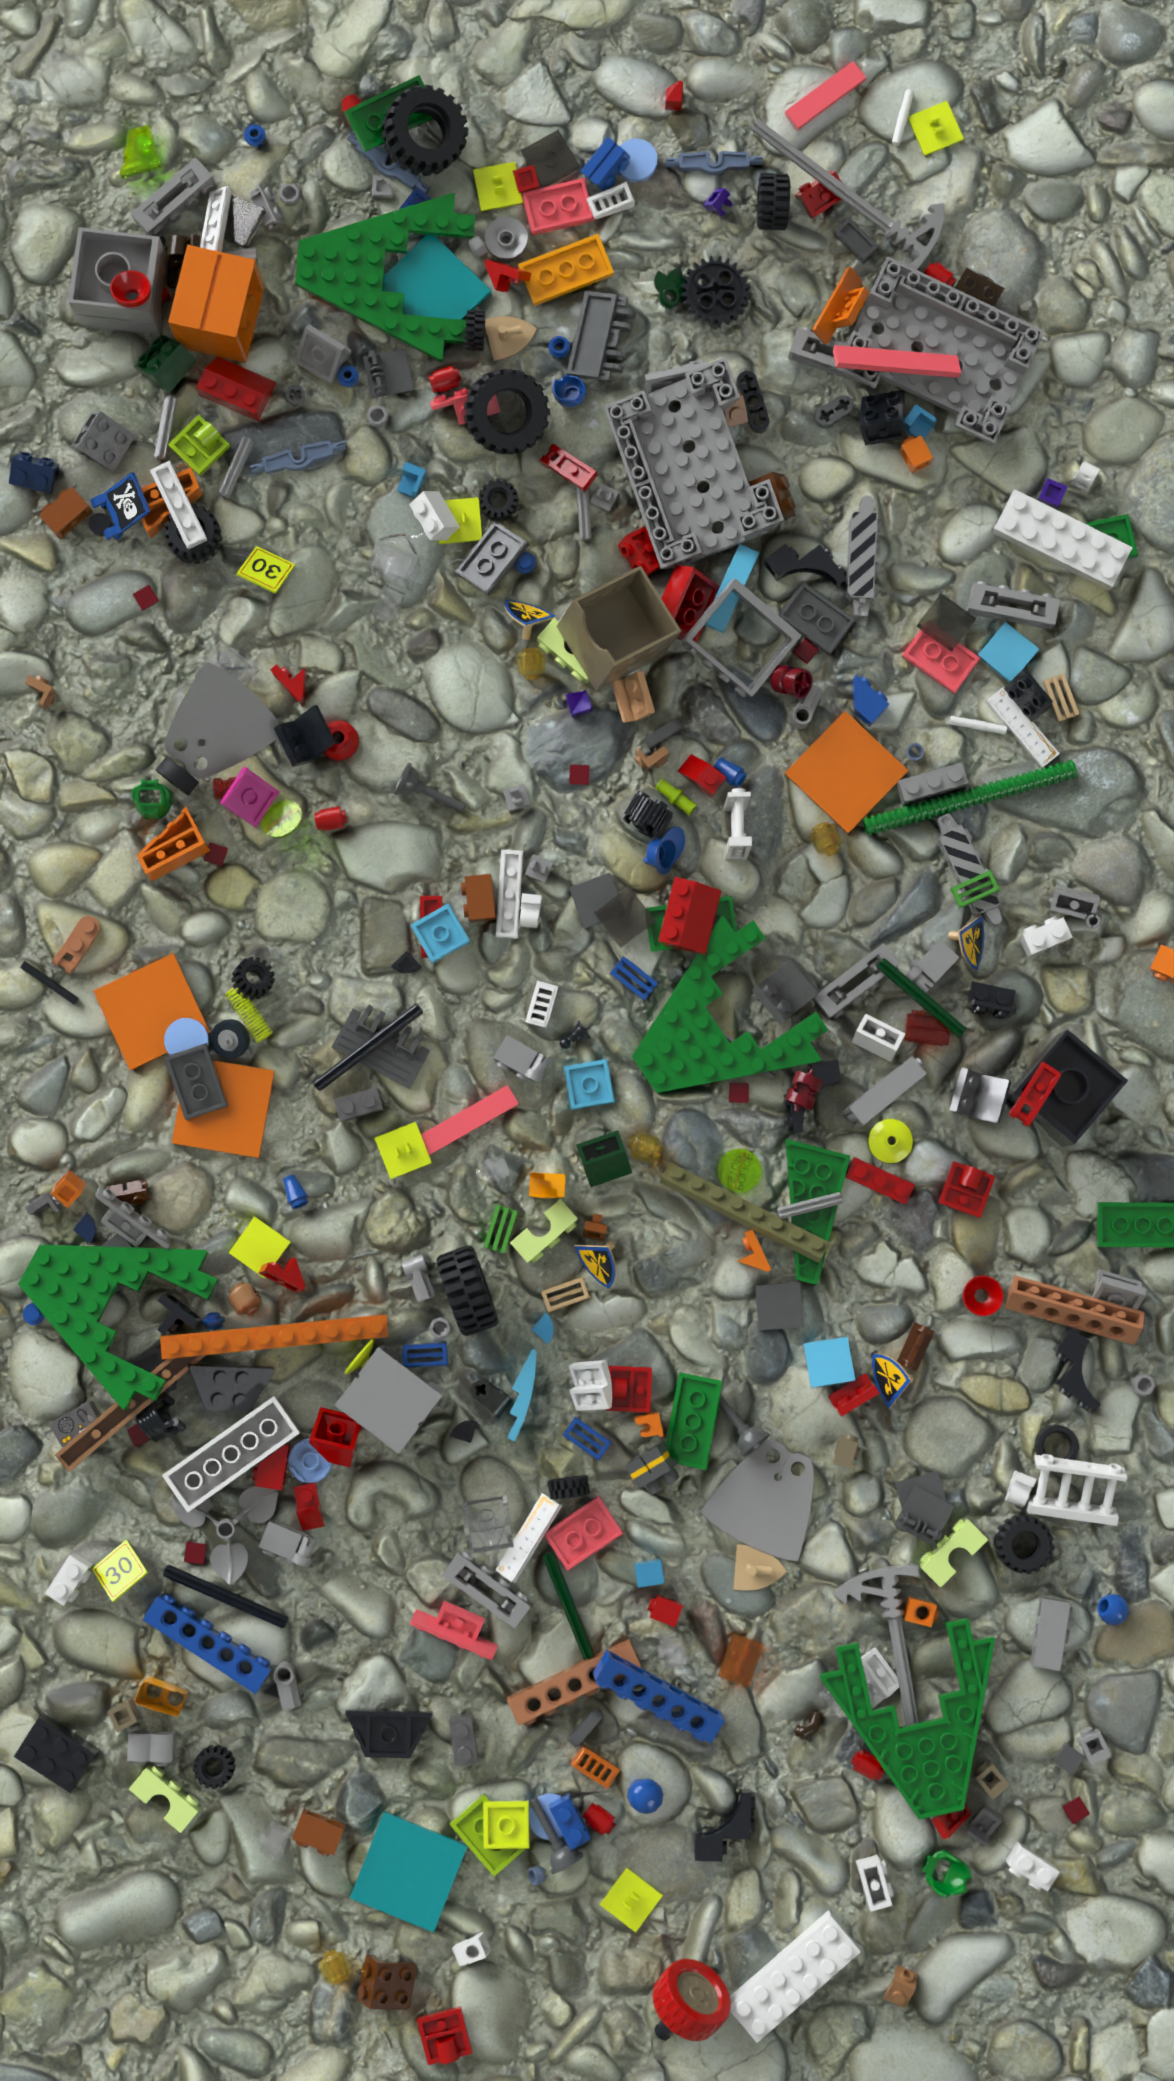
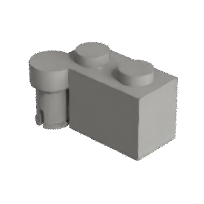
M1056 884L1050 910L1082 918L1088 927L1097 928L1102 921V914L1097 909L1100 901L1099 895Z
M941 939L937 943L932 941L924 949L926 954L922 959L918 956L909 965L911 970L906 975L925 993L960 958Z
M506 1035L494 1056V1060L498 1061L496 1066L505 1071H508L510 1068L517 1072L515 1076L525 1082L530 1079L538 1084L542 1082L543 1074L552 1061Z
M270 1520L259 1547L263 1549V1553L275 1557L277 1554L284 1557L283 1561L291 1565L298 1564L309 1568L312 1560L310 1557L317 1541L311 1535Z

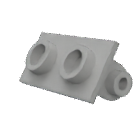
M258 183L259 189L251 191V199L257 211L260 212L265 208V211L259 214L264 227L269 231H273L277 228V224L286 226L283 219L284 213L274 200V192L270 187Z

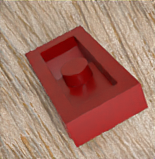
M485 259V266L496 291L507 293L511 282L520 284L521 280L530 282L531 272L499 261Z
M277 664L270 669L272 675L301 706L305 704L307 678L305 669H302L294 678L290 679L292 675L285 667L280 668Z
M295 1257L287 1261L284 1270H282L283 1267L275 1262H268L262 1265L258 1274L295 1293L305 1289Z
M316 1482L293 1487L298 1509L296 1514L302 1531L324 1527L325 1524Z
M965 1803L964 1810L933 1816L931 1821L944 1840L949 1838L972 1813Z

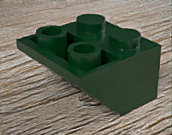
M161 335L153 341L152 347L139 357L138 363L134 367L158 388L170 393L197 360L181 343Z
M618 1130L576 1144L590 1187L632 1174Z

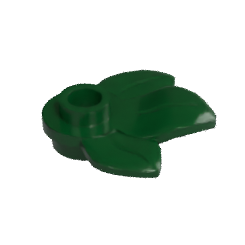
M681 268L673 269L667 276L658 271L654 277V287L659 293V302L666 309H672L678 303H683L687 300L680 298L681 293L684 292L680 290L681 285L684 284ZM666 295L671 296V302L666 300Z

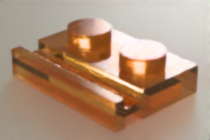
M733 1632L718 1676L749 1687L764 1644Z

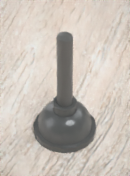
M408 762L394 790L395 795H410L413 792L419 794L421 792L460 812L465 810L466 805L424 785V782L419 780V772Z
M721 1395L719 1407L738 1429L737 1433L740 1435L738 1446L741 1450L740 1454L742 1457H745L759 1447L770 1434L768 1431L764 1432L759 1427L750 1428L748 1424H744Z
M538 1798L531 1799L530 1805L552 1844L551 1849L553 1853L550 1857L552 1869L550 1871L552 1874H556L579 1861L584 1855L576 1848L570 1850L563 1840L560 1841Z

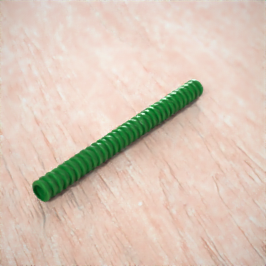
M1068 760V763L1064 761L1061 762V765L1057 763L1054 767L1052 765L1048 766L1047 769L1046 767H1043L1041 770L1035 769V772L1022 773V776L1017 774L1015 778L1010 776L1008 780L1003 778L1002 781L989 782V785L986 783L982 784V787L978 785L975 789L971 787L968 791L964 789L962 792L957 791L956 794L943 795V798L939 796L936 797V800L931 798L929 802L924 800L922 804L917 802L916 805L910 804V807L903 806V809L899 807L896 811L892 809L889 813L885 811L882 815L880 813L877 816L870 815V818L864 817V829L866 834L871 836L872 833L885 832V829L892 830V827L896 829L899 825L903 827L906 823L911 825L913 821L918 823V820L925 821V818L931 819L932 816L936 818L938 814L943 816L946 812L947 814L951 813V811L957 812L958 809L971 808V805L975 807L978 806V803L982 805L985 801L987 803L991 802L992 799L997 801L998 798L1004 799V796L1017 795V792L1022 794L1024 790L1029 792L1031 789L1036 790L1037 787L1050 786V783L1053 785L1057 784V781L1061 783L1064 779L1068 781L1071 777L1075 779L1077 778V768L1072 760Z

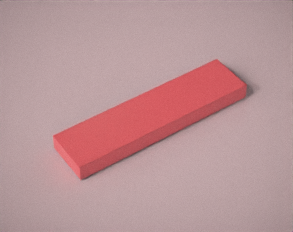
M852 61L787 109L785 115L798 131L866 81V76L855 62Z

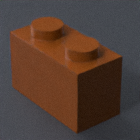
M71 487L63 490L58 495V499L52 504L48 503L45 505L39 516L61 540L93 511L74 488Z
M491 874L464 876L465 882L461 883L462 896H467V904H463L464 917H469L470 923L496 920Z
M304 1808L292 1839L296 1840L295 1843L301 1847L308 1848V1846L316 1848L317 1852L324 1856L334 1855L346 1825Z

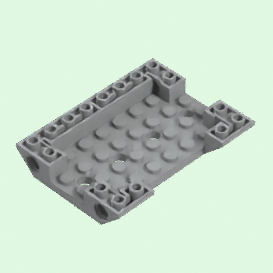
M887 256L846 346L913 352L911 345L917 344L921 347L922 353L957 355L961 374L959 378L846 368H836L835 370L873 388H876L879 379L899 387L957 415L955 427L994 445L1010 411L1011 402L1023 375L1029 368L1045 331ZM872 326L881 327L883 333L875 334L872 331ZM992 381L997 382L1000 390L995 391L991 389L989 383Z
M726 357L685 373L686 379L649 394L643 390L604 406L661 569L693 563L764 535L784 521L770 479L750 486L728 426L724 411L741 399ZM673 402L681 403V408L676 413L670 411V405ZM688 442L695 443V449L691 453L684 451V446ZM703 482H707L710 485L706 493L698 491L699 485ZM723 523L724 530L719 534L713 533L714 524Z

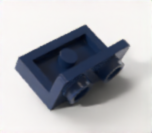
M20 452L11 460L9 484L51 494L54 489L55 474L60 464L55 463L51 458L42 457L39 459L33 457L31 453Z

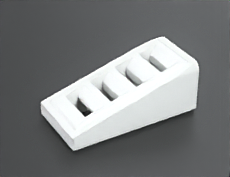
M627 182L587 198L594 219L618 213L635 206V201ZM620 194H623L625 201H621ZM615 196L618 204L614 205L611 197ZM604 199H607L610 207L606 208L603 202ZM599 201L602 208L601 211L598 212L594 202Z
M537 981L525 1021L526 1024L547 1029L558 986ZM540 988L552 991V994L540 993L539 990ZM537 997L549 999V1004L537 1001ZM535 1005L547 1008V1012L534 1009ZM533 1013L545 1016V1019H537L532 1017Z

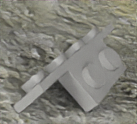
M99 1186L95 1197L110 1208L101 1219L102 1223L135 1247H138L148 1235L161 1246L168 1249L171 1237L165 1229L157 1228L147 1216L138 1214L129 1203L122 1202L116 1198L115 1193L110 1189H104Z

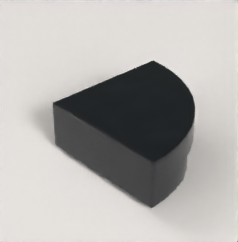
M407 951L391 965L394 970L400 973H413L422 968Z
M467 1420L461 1422L452 1430L450 1437L471 1443L478 1421Z

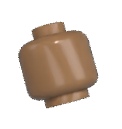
M240 1282L230 1289L228 1301L238 1315L247 1314L251 1316L259 1310L258 1305L261 1302V1296L251 1283Z

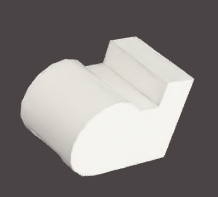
M1086 461L1082 462L1071 484L1088 492L1100 469Z
M522 893L519 926L538 927L542 895Z
M1014 1470L1005 1501L1023 1508L1037 1479Z
M483 1931L470 1939L463 1940L454 1945L452 1950L458 1965L463 1966L486 1958L491 1948Z

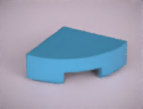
M545 1313L531 1330L547 1344L550 1343L553 1337L554 1327L550 1316Z

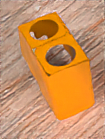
M530 1172L529 1197L564 1198L565 1174Z
M148 1676L140 1685L135 1703L157 1712L178 1717L189 1690ZM149 1684L162 1687V1693L159 1697L152 1698L147 1694L146 1689ZM170 1691H178L183 1694V1701L180 1705L173 1706L168 1702L167 1697Z

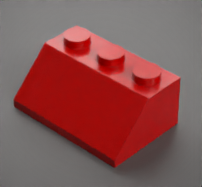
M217 356L204 369L196 389L199 396L259 422L276 386V382Z
M676 565L661 598L681 630L676 638L680 641L683 640L712 604L720 588L719 585L694 567ZM702 629L693 639L696 643L699 639Z
M674 877L658 941L663 946L706 955L722 891L696 881Z

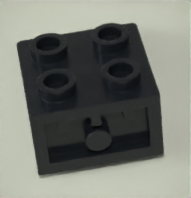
M904 390L862 397L859 427L865 445L908 439V430L903 417Z
M1025 668L1004 688L1008 696L1014 700L1022 710V713L1031 722L1052 706V699Z
M313 705L296 720L278 724L274 727L292 767L313 762L335 744V740L318 705Z
M972 981L966 1008L971 1009V1013L984 1015V1013L988 1012L993 1013L994 1018L1005 1020L1006 1017L1009 1018L1016 1013V1008H1012L1016 990Z

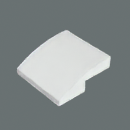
M607 1360L574 1362L569 1365L575 1385L570 1390L576 1411L610 1409L612 1407V1384Z
M876 1647L861 1657L872 1709L899 1688L898 1677Z

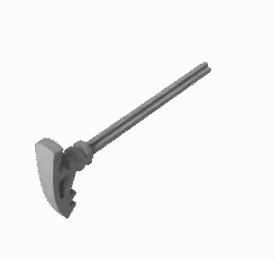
M757 118L750 130L884 232L886 240L892 238L894 246L900 244L902 252L908 250V256L914 260L908 266L916 270L919 268L939 238L944 222V203L930 205L927 210L931 214H924L920 219L924 226L909 235V228L906 226L900 228L899 220L891 221ZM930 232L931 236L926 246L917 241L920 237Z
M916 1563L887 1566L863 1572L849 1579L833 1592V1595L844 1603H847L848 1594L858 1601H861L862 1592L884 1597V1600L880 1602L882 1607H886L882 1616L887 1618L906 1725L919 1723L901 1620L905 1610L899 1608V1605L903 1603V1599L897 1596L901 1592V1588L896 1587L895 1584L899 1582V1575L920 1577V1565ZM881 1577L882 1587L862 1584L863 1581Z

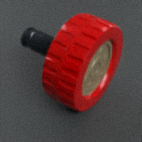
M694 1959L675 1961L661 1974L654 1984L652 1993L653 2004L661 2019L659 2024L655 2026L654 2032L657 2038L662 2041L669 2040L674 2033L689 2041L706 2040L724 2024L730 2014L731 2000L727 1987L714 1970L700 1961Z

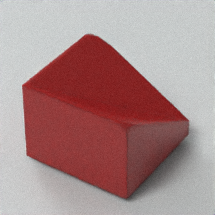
M678 81L667 88L665 110L681 111L683 98L682 81Z

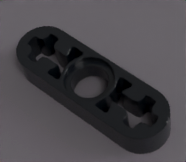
M743 371L737 378L738 391L744 397L751 430L761 434L769 427V416L756 375L751 371ZM745 377H747L748 380H752L750 382L751 391L748 393L746 384H742L743 379ZM750 397H756L759 400V405L757 407H750L747 404V400ZM759 412L760 420L765 421L762 427L754 424L756 422L755 413Z

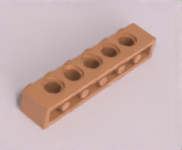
M1014 1275L1007 1290L1005 1302L1006 1309L1135 1345L1143 1330L1145 1313L1143 1311Z
M630 1639L607 1649L641 1667L640 1660ZM606 1650L507 1697V1702L518 1726L524 1724V1726L530 1725L537 1721V1716L542 1714L545 1716L551 1715L557 1711L556 1707L565 1704V1706L572 1705L578 1701L577 1697L583 1694L588 1697L598 1692L597 1688L600 1686L589 1676V1672L596 1668ZM623 1674L616 1675L614 1680L618 1681L617 1678L623 1676ZM578 1679L582 1685L579 1689H572L569 1686V1681ZM556 1688L561 1692V1696L558 1699H552L549 1697L548 1692ZM536 1698L540 1701L541 1705L537 1709H532L529 1707L528 1701Z

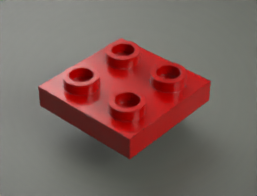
M952 1161L938 1203L981 1218L996 1176L985 1173L975 1167Z
M608 1365L612 1384V1407L606 1409V1411L650 1413L652 1367Z
M461 2006L417 2017V2024L428 2065L439 2062L440 2064H448L462 2056L472 2054V2047Z

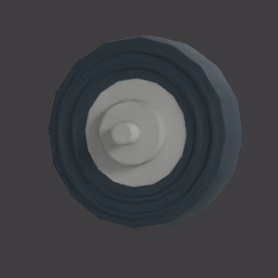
M227 1019L215 1025L211 1031L210 1040L214 1051L223 1058L233 1059L246 1052L250 1044V1035L245 1025L240 1021Z

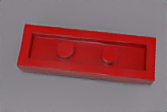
M853 1157L845 1175V1178L904 1205L907 1204L915 1186L911 1182L856 1157Z

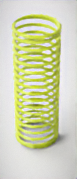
M232 988L225 994V997H228L227 1000H230L229 1003H232L233 1009H236L235 1011L238 1012L237 1014L243 1023H246L245 1026H248L247 1029H249L255 1041L258 1043L270 1036L273 1031H269L271 1029L270 1027L267 1028L269 1025L264 1026L267 1022L262 1023L265 1019H262L263 1016H260L259 1010L255 1011L257 1007L253 1008L255 1006L253 1001L250 1002V999L246 1000L243 998L244 994L242 992L241 996L237 994L238 988L235 990Z

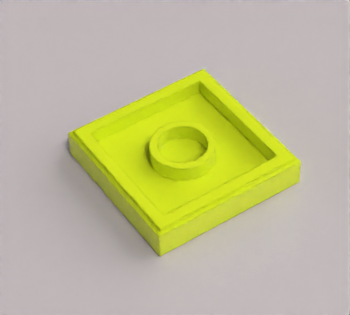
M254 1216L229 1251V1254L258 1273L262 1265L268 1262L277 1263L291 1241Z
M484 1801V1849H529V1801Z

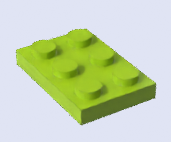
M483 1793L452 1820L450 1826L495 1877L525 1849H484L483 1802L491 1800Z

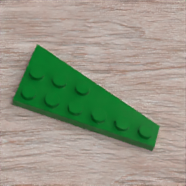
M785 1139L790 1204L837 1192L841 1193L850 1155ZM838 1205L792 1216L791 1223L829 1242ZM793 1250L795 1279L818 1285L826 1251L820 1263H817Z

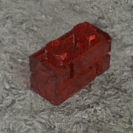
M912 1010L911 1014H906L903 1030L905 1036L902 1041L944 1047L949 1045L950 1031L933 1016H925V1012L919 1010Z

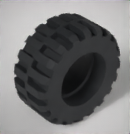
M420 85L414 86L411 90L407 89L402 92L385 113L386 117L382 122V128L385 129L382 132V140H387V144L384 147L387 152L391 151L393 154L391 159L394 163L398 161L402 164L400 168L404 171L409 168L411 169V174L417 176L420 172H422L423 176L441 173L462 154V150L466 146L467 140L465 138L468 136V127H464L467 123L466 115L461 114L463 108L460 103L456 105L453 102L455 98L451 94L448 96L444 94V89L438 87L437 90H433V85H425L424 88ZM424 113L431 116L438 123L442 132V143L438 148H423L411 138L407 127V121L411 114Z
M495 370L483 375L481 379L473 384V388L468 391L466 395L468 397L467 402H464V409H466L464 421L468 424L467 430L469 434H472L475 438L474 441L477 444H481L484 449L497 454L521 453L528 448H532L536 445L535 442L543 437V431L549 424V421H547V416L550 415V408H547L549 400L547 395L543 393L544 388L541 384H537L535 378L531 375L524 374L525 372L520 370ZM501 391H512L518 394L526 407V417L523 425L511 433H503L496 430L490 424L487 415L490 399Z
M467 1245L439 1255L436 1259L439 1273L461 1334L469 1336L495 1327L499 1320L474 1247Z

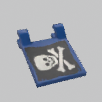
M131 472L105 493L95 496L90 500L93 508L101 505V508L107 507L114 526L103 532L106 540L112 537L115 540L121 538L124 531L151 512L134 472Z

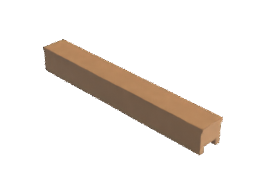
M205 1355L166 1359L151 1372L152 1374L166 1380L161 1393L189 1370L188 1364H196ZM136 1392L126 1411L117 1402L114 1403L59 1450L55 1456L70 1472L153 1400Z

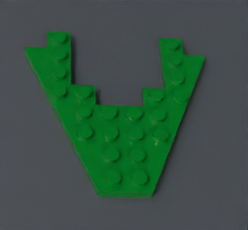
M450 193L298 240L295 286L423 354L443 362L444 342L465 344L466 320L403 314L404 293L383 291L385 252L407 254L409 233L472 239L474 237L475 215L454 213L455 193Z
M724 915L719 919L711 932L706 955L697 953L632 1055V1058L656 1093L800 1066L822 1060L810 1043L828 1031V1028L817 1012L760 1049L749 1031L730 1043L706 1009L707 1005L723 995L711 976L766 939L754 920L737 932H734Z
M39 1245L18 1285L117 1404L126 1411L136 1392L156 1401L166 1380L108 1353L117 1332L100 1324L99 1321L118 1285H124L139 1293L147 1276L151 1273L201 1298L209 1300L218 1283V1279L200 1271L208 1255L206 1250Z
M968 1618L945 1622L960 1690L938 1695L942 1718L899 1727L894 1705L872 1709L857 1642L836 1646L835 1651L839 1670L819 1674L822 1682L919 1820L964 1810L995 1643L994 1636L973 1640Z

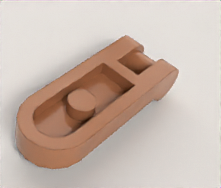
M92 916L82 917L60 951L54 956L52 964L57 967L61 966L65 969L66 973L71 975L99 935L101 930L100 922ZM68 953L74 956L70 962L65 959Z

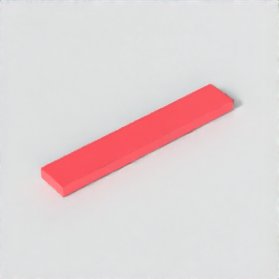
M835 345L833 348L836 368L959 378L961 374L957 355Z
M509 1086L501 1088L422 1133L421 1136L428 1154L435 1153L519 1105Z

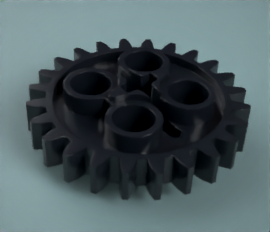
M710 256L709 262L701 258V265L699 266L694 262V270L688 268V276H683L682 281L685 284L681 285L680 290L684 292L681 293L680 298L687 299L683 302V307H690L687 314L694 313V321L701 318V325H704L706 321H709L710 328H712L714 322H717L719 328H721L722 321L730 325V318L737 321V313L743 315L744 309L742 307L748 306L749 302L746 300L750 299L751 296L750 293L746 292L751 287L749 284H745L748 281V276L741 277L744 269L737 271V263H734L732 266L729 265V258H727L725 263L722 262L721 256L718 257L717 261H714L713 257ZM725 276L730 282L722 283L719 278ZM705 279L708 285L701 286L698 280ZM712 289H716V292H718L719 294L715 295V292L712 291ZM730 298L733 303L725 304L722 299ZM708 300L712 305L704 307L701 302Z

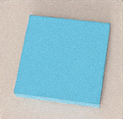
M1005 622L977 656L1010 683L1038 652L1039 648Z
M449 903L410 925L432 964L470 943L467 934Z
M607 1059L564 1066L571 1110L615 1103Z
M848 1337L803 1344L811 1389L855 1382Z

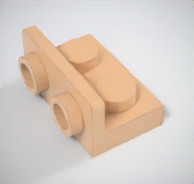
M636 671L628 677L618 679L612 683L624 723L641 721L655 713L643 671Z

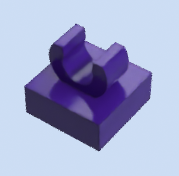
M726 188L715 189L702 206L707 211H715L717 215L724 216L726 213L722 210V205L725 204L726 207L732 206V202L727 199L731 194Z
M1047 478L1038 500L1058 508L1068 486Z

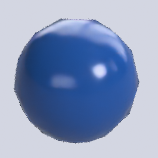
M1108 1594L1098 1603V1614L1106 1624L1117 1626L1127 1620L1129 1607L1127 1601L1122 1596Z

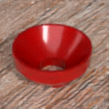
M128 270L119 273L113 278L110 284V291L117 304L127 308H134L144 304L149 299L151 285L145 274L135 270ZM129 293H137L139 295L135 300H128L126 298Z
M333 721L327 724L331 734L341 732L344 735V741L341 744H334L324 754L328 758L337 761L346 760L353 756L359 746V736L355 728L345 721Z
M976 1276L970 1279L962 1293L966 1308L978 1316H989L997 1312L1004 1298L1000 1284L989 1276ZM978 1289H983L987 1292V1299L982 1303L975 1299V1292Z

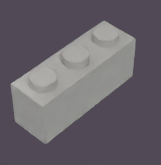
M961 762L899 780L896 788L901 804L904 806L965 788L968 780Z
M1040 1596L1030 1664L1033 1667L1060 1671L1061 1666L1065 1665L1066 1652H1063L1064 1643H1068L1069 1640L1067 1623L1068 1620L1071 1621L1073 1615V1607H1070L1071 1603L1067 1600Z

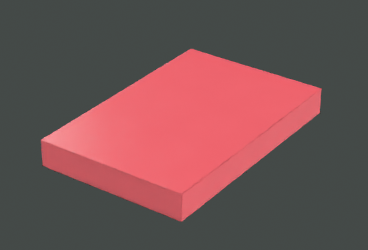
M585 178L522 192L532 236L595 221L587 202L589 194Z
M928 620L901 656L953 694L957 692L981 659Z
M598 1495L549 1528L544 1536L566 1570L569 1571L624 1533Z

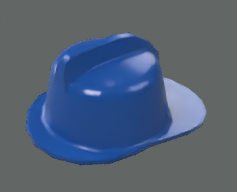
M675 826L670 828L662 838L652 840L648 844L644 863L656 868L662 875L669 873L684 849V831L680 827Z

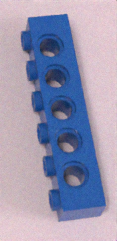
M160 1594L156 1597L142 1619L143 1621L254 1694L258 1692L273 1669L269 1665V1660L260 1655L256 1657L250 1653L252 1650L242 1643L236 1644L232 1641L233 1637L224 1631L218 1632L213 1628L214 1625L204 1618L202 1620L194 1616L195 1612L186 1606L182 1608L175 1604L176 1600L172 1596ZM171 1611L176 1614L177 1620L175 1623L167 1620V1612ZM186 1624H192L195 1627L196 1632L194 1635L186 1633ZM204 1637H212L215 1642L214 1647H207L204 1644ZM223 1649H230L233 1652V1659H225L222 1654ZM243 1661L250 1662L252 1671L245 1672L241 1668V1663Z
M606 1650L593 1671L596 1684L601 1688L612 1689L621 1699L627 1700L628 1698L634 1701L638 1708L654 1712L653 1714L662 1721L669 1720L678 1730L691 1732L692 1736L701 1742L705 1740L712 1743L725 1722L721 1711L609 1650ZM618 1674L625 1675L622 1680H614V1677ZM637 1685L644 1686L640 1691L633 1690ZM655 1696H663L660 1701H653ZM676 1706L682 1707V1709L678 1712L672 1711V1709ZM694 1717H701L698 1722H691Z

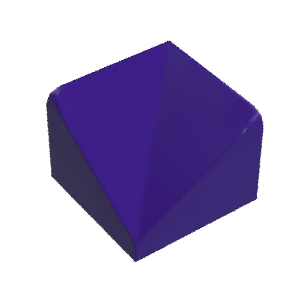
M586 690L565 694L572 718L593 712Z

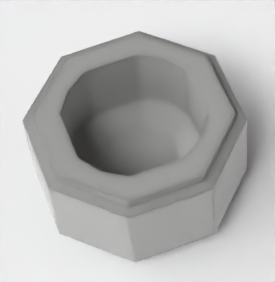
M285 183L279 189L280 201L285 206H295L300 201L299 188L295 184Z
M479 236L469 240L470 250L476 258L482 259L487 256V249Z
M375 405L369 408L367 420L372 427L381 428L387 424L389 416L383 406Z
M443 1317L433 1319L429 1326L431 1335L438 1339L447 1337L452 1329L449 1320Z
M1147 1374L1136 1375L1132 1381L1134 1392L1141 1396L1152 1394L1156 1387L1154 1379Z

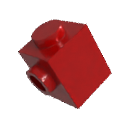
M657 1594L655 1599L651 1598L647 1611H650V1618L676 1627L683 1603Z

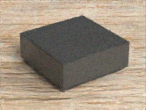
M1065 1742L1052 1761L1073 1775L1085 1756Z

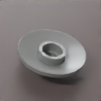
M508 216L499 217L488 225L485 231V244L489 252L495 257L512 259L519 256L526 248L528 242L527 230L516 218ZM508 238L510 242L505 244L502 242L503 239Z

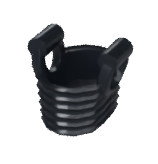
M166 1392L161 1393L156 1401H153L152 1404L136 1415V1421L140 1429L148 1438L156 1443L161 1441V1439H165V1437H169V1435L183 1432L186 1429L185 1423L176 1417L172 1419L167 1409L174 1405L175 1400ZM162 1401L164 1406L157 1409L158 1404Z

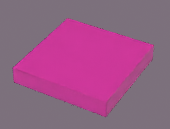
M243 767L220 801V804L256 828L280 791L248 768Z

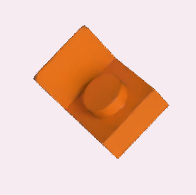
M751 1229L743 1233L745 1236L742 1239L747 1251H752V1254L737 1260V1262L765 1272L770 1271L771 1268L754 1231Z

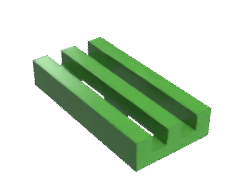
M989 870L950 888V891L960 909L1000 891V888L992 871ZM989 877V881L958 894L957 890ZM993 885V889L962 902L961 898Z
M496 1205L483 1247L505 1254L518 1211ZM499 1211H504L494 1244L490 1245ZM510 1213L512 1214L509 1222V1226L504 1238L502 1248L498 1247V1243L507 1218V1214Z

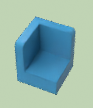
M915 404L904 420L908 433L915 438L921 435L924 440L934 427L937 418Z
M405 462L402 469L404 475L399 484L398 492L416 498L422 490L427 478L426 469Z
M661 1559L634 1563L638 1588L664 1583Z

